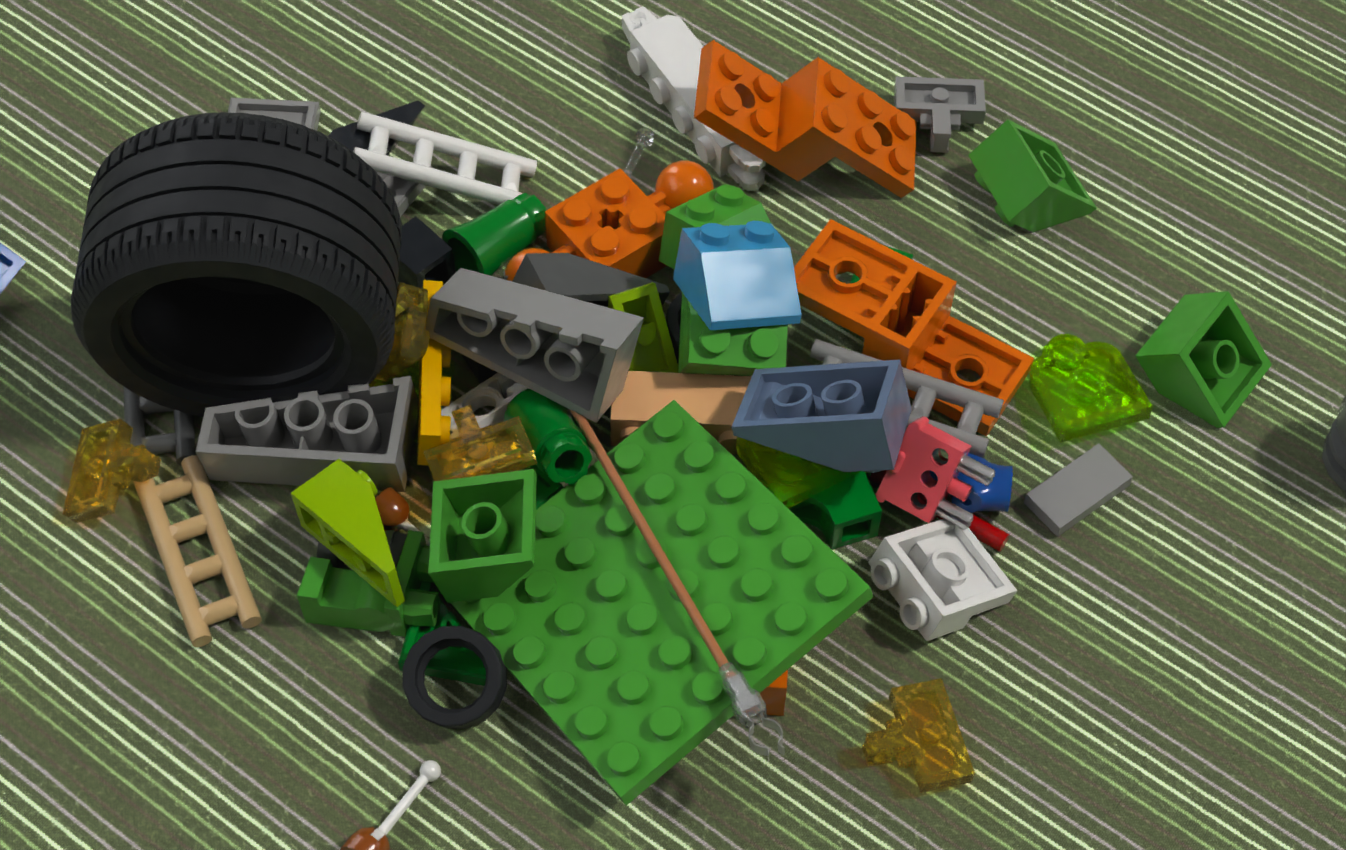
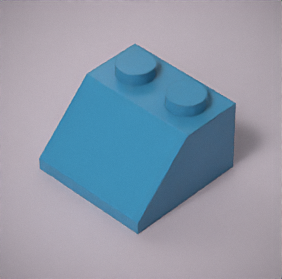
M750 221L746 225L729 226L707 223L701 227L682 228L673 280L709 330L800 324L802 313L791 247L771 223Z

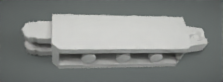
M644 6L637 8L631 13L628 12L622 15V29L630 43L627 59L632 71L637 76L642 75L646 80L655 101L666 106L672 114L673 122L678 131L682 134L686 133L694 143L701 161L705 164L709 163L719 177L729 173L735 182L739 183V187H743V190L746 189L747 192L750 190L758 191L761 185L764 184L765 173H763L762 168L766 162L694 119L700 56L703 45L678 16L666 15L657 19Z

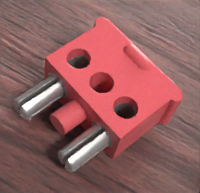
M922 416L908 425L894 470L886 471L875 495L878 502L888 501L927 523L940 516L966 530L973 521V514L947 501V496L950 494L963 502L968 498L973 486L958 479L959 472L988 486L993 481L992 478L995 477V470L967 456L972 447L971 445L929 424V419L926 416ZM940 449H944L947 452L948 459L942 456ZM930 471L936 474L938 481L931 477ZM919 493L926 497L927 502L921 500Z

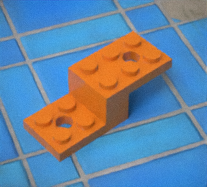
M714 40L701 48L694 119L796 181H800L836 157L900 198L914 191L917 121L907 113L897 109L879 97L875 92L868 90L845 75L844 72L834 68L819 57L781 83Z
M832 219L829 220L794 267L800 305L865 338L862 354L883 361L901 360V365L904 368L1004 400L998 418L985 414L981 418L977 432L986 437L1032 369L1033 357L950 316L957 281ZM850 272L858 276L860 280L855 283L846 284L840 282L835 276ZM970 369L975 371L980 376V379L974 382H967L960 379L956 372ZM908 389V396L914 399L917 392ZM935 399L932 409L959 422L964 407Z

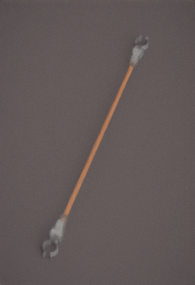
M504 271L503 276H504V279L506 280V279L508 278V276H505V271ZM570 410L719 666L718 671L722 677L723 688L732 701V712L743 727L750 728V747L757 754L768 756L769 762V748L756 744L751 738L754 733V726L762 723L764 727L772 728L780 734L778 752L785 755V747L782 746L783 731L780 724L773 719L767 718L766 703L761 694L751 688L744 674L736 670L733 663L728 662L586 417Z

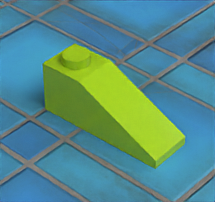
M337 459L291 492L300 524L380 594L398 607L405 602L374 497L378 493L372 479L363 470L355 472L341 459Z

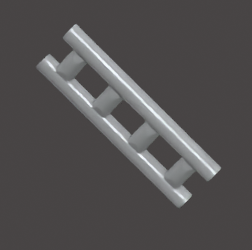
M818 339L814 341L810 353L811 358L823 361L822 365L883 361ZM902 367L907 389L917 392L911 405L912 410L907 427L922 416L928 418L935 399L964 407L957 428L930 419L929 424L971 445L969 453L984 458L990 439L976 435L983 414L998 418L1004 400Z

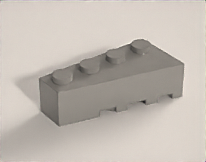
M460 268L431 297L424 335L597 423L623 391L644 317Z
M411 376L393 378V384L369 387L368 383L348 385V391L319 395L317 390L298 393V398L280 402H272L271 398L208 407L205 408L195 452L208 478L215 481L301 486L337 459H341L355 472L363 470L368 474L377 490L383 491L391 487L397 492H405L418 418L419 401Z

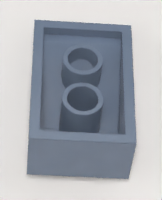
M901 360L755 369L732 424L733 435L842 472L864 471L876 473L882 470H894L912 410Z

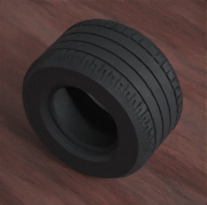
M220 112L184 116L150 127L117 146L102 162L92 181L71 296V314L75 332L89 355L120 385L161 406L200 417L204 416L205 408L265 398H271L272 402L296 399L298 398V393L317 390L319 395L348 391V385L370 384L383 370L394 343L402 224L397 203L383 179L352 150L319 131L294 122L264 115Z

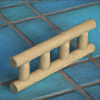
M192 455L184 458L181 462L184 476L156 485L153 475L149 472H144L136 475L133 483L190 641L194 647H202L212 641L208 628L209 625L238 615L242 627L249 629L259 625L262 618L206 472L198 456ZM192 493L199 515L171 525L163 503ZM207 533L215 555L185 565L178 543ZM222 574L230 596L201 607L193 584Z

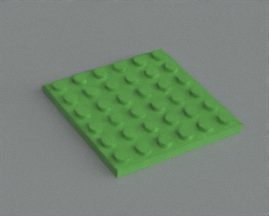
M675 400L671 401L610 450L607 455L730 663L731 667L727 671L720 670L599 460L588 468L587 475L581 477L576 483L565 486L536 510L534 567L498 597L448 602L472 630L484 635L500 651L503 663L509 673L626 806L737 713L736 701L727 687V680L725 678L727 672L734 671L736 675L739 674L751 695H758L874 597L871 587Z

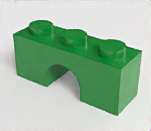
M827 467L819 474L798 480L795 478L784 479L773 487L767 488L803 523L811 524L820 529L825 535L831 550L878 536L882 509L864 471L842 472Z

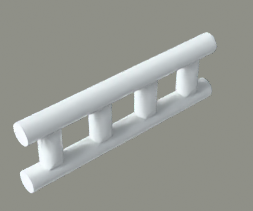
M363 111L359 115L357 129L369 132L371 136L368 150L355 147L353 152L379 173L500 205L506 200H513L518 195L523 194L518 192L520 175L533 178L536 171L537 160ZM389 138L415 145L413 162L387 156ZM433 150L459 157L457 175L431 168ZM477 163L502 169L501 187L475 180Z

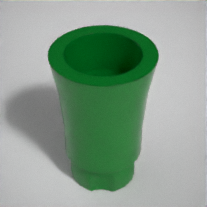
M523 193L513 200L504 201L492 210L466 223L445 230L442 234V240L453 248L455 271L457 272L460 268L492 276L500 267L511 260L515 254L535 243L536 238L546 232V208L535 195Z
M529 388L516 395L509 403L504 415V429L508 437L524 449L533 459L539 470L555 483L565 482L571 485L584 475H587L592 456L587 440L578 429L570 410Z

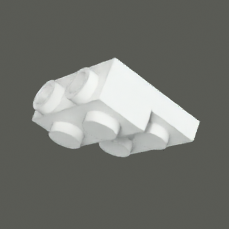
M945 519L884 537L868 562L871 566L870 572L874 584L881 590L888 589L900 605V617L904 625L911 630L918 629L926 641L963 629L973 615L1009 603L1018 591L969 527L964 530Z

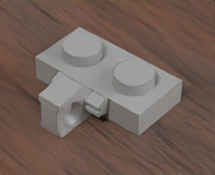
M896 76L894 107L907 113L914 120L919 121L920 129H930V152L948 153L951 130H960L961 123L984 124L986 113L984 80Z

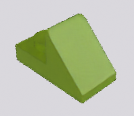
M652 282L608 296V308L644 317L629 371L678 373V363L656 283Z

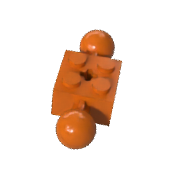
M688 160L676 161L662 170L656 181L655 192L646 196L627 174L619 168L545 211L547 246L552 251L551 253H570L647 278L667 266L659 261L666 212L713 190L712 178L708 171L696 162ZM529 248L518 252L506 266L505 276H508L506 280L513 281L527 253L550 252L540 248Z

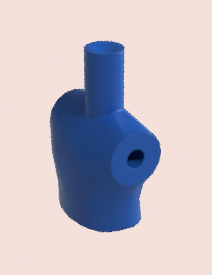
M968 453L967 456L994 469L995 477L986 486L959 472L957 478L973 486L965 502L951 495L952 503L970 513L983 511L1008 512L1012 491L1013 466L997 465L988 462L985 458ZM930 471L931 477L938 481L936 474Z

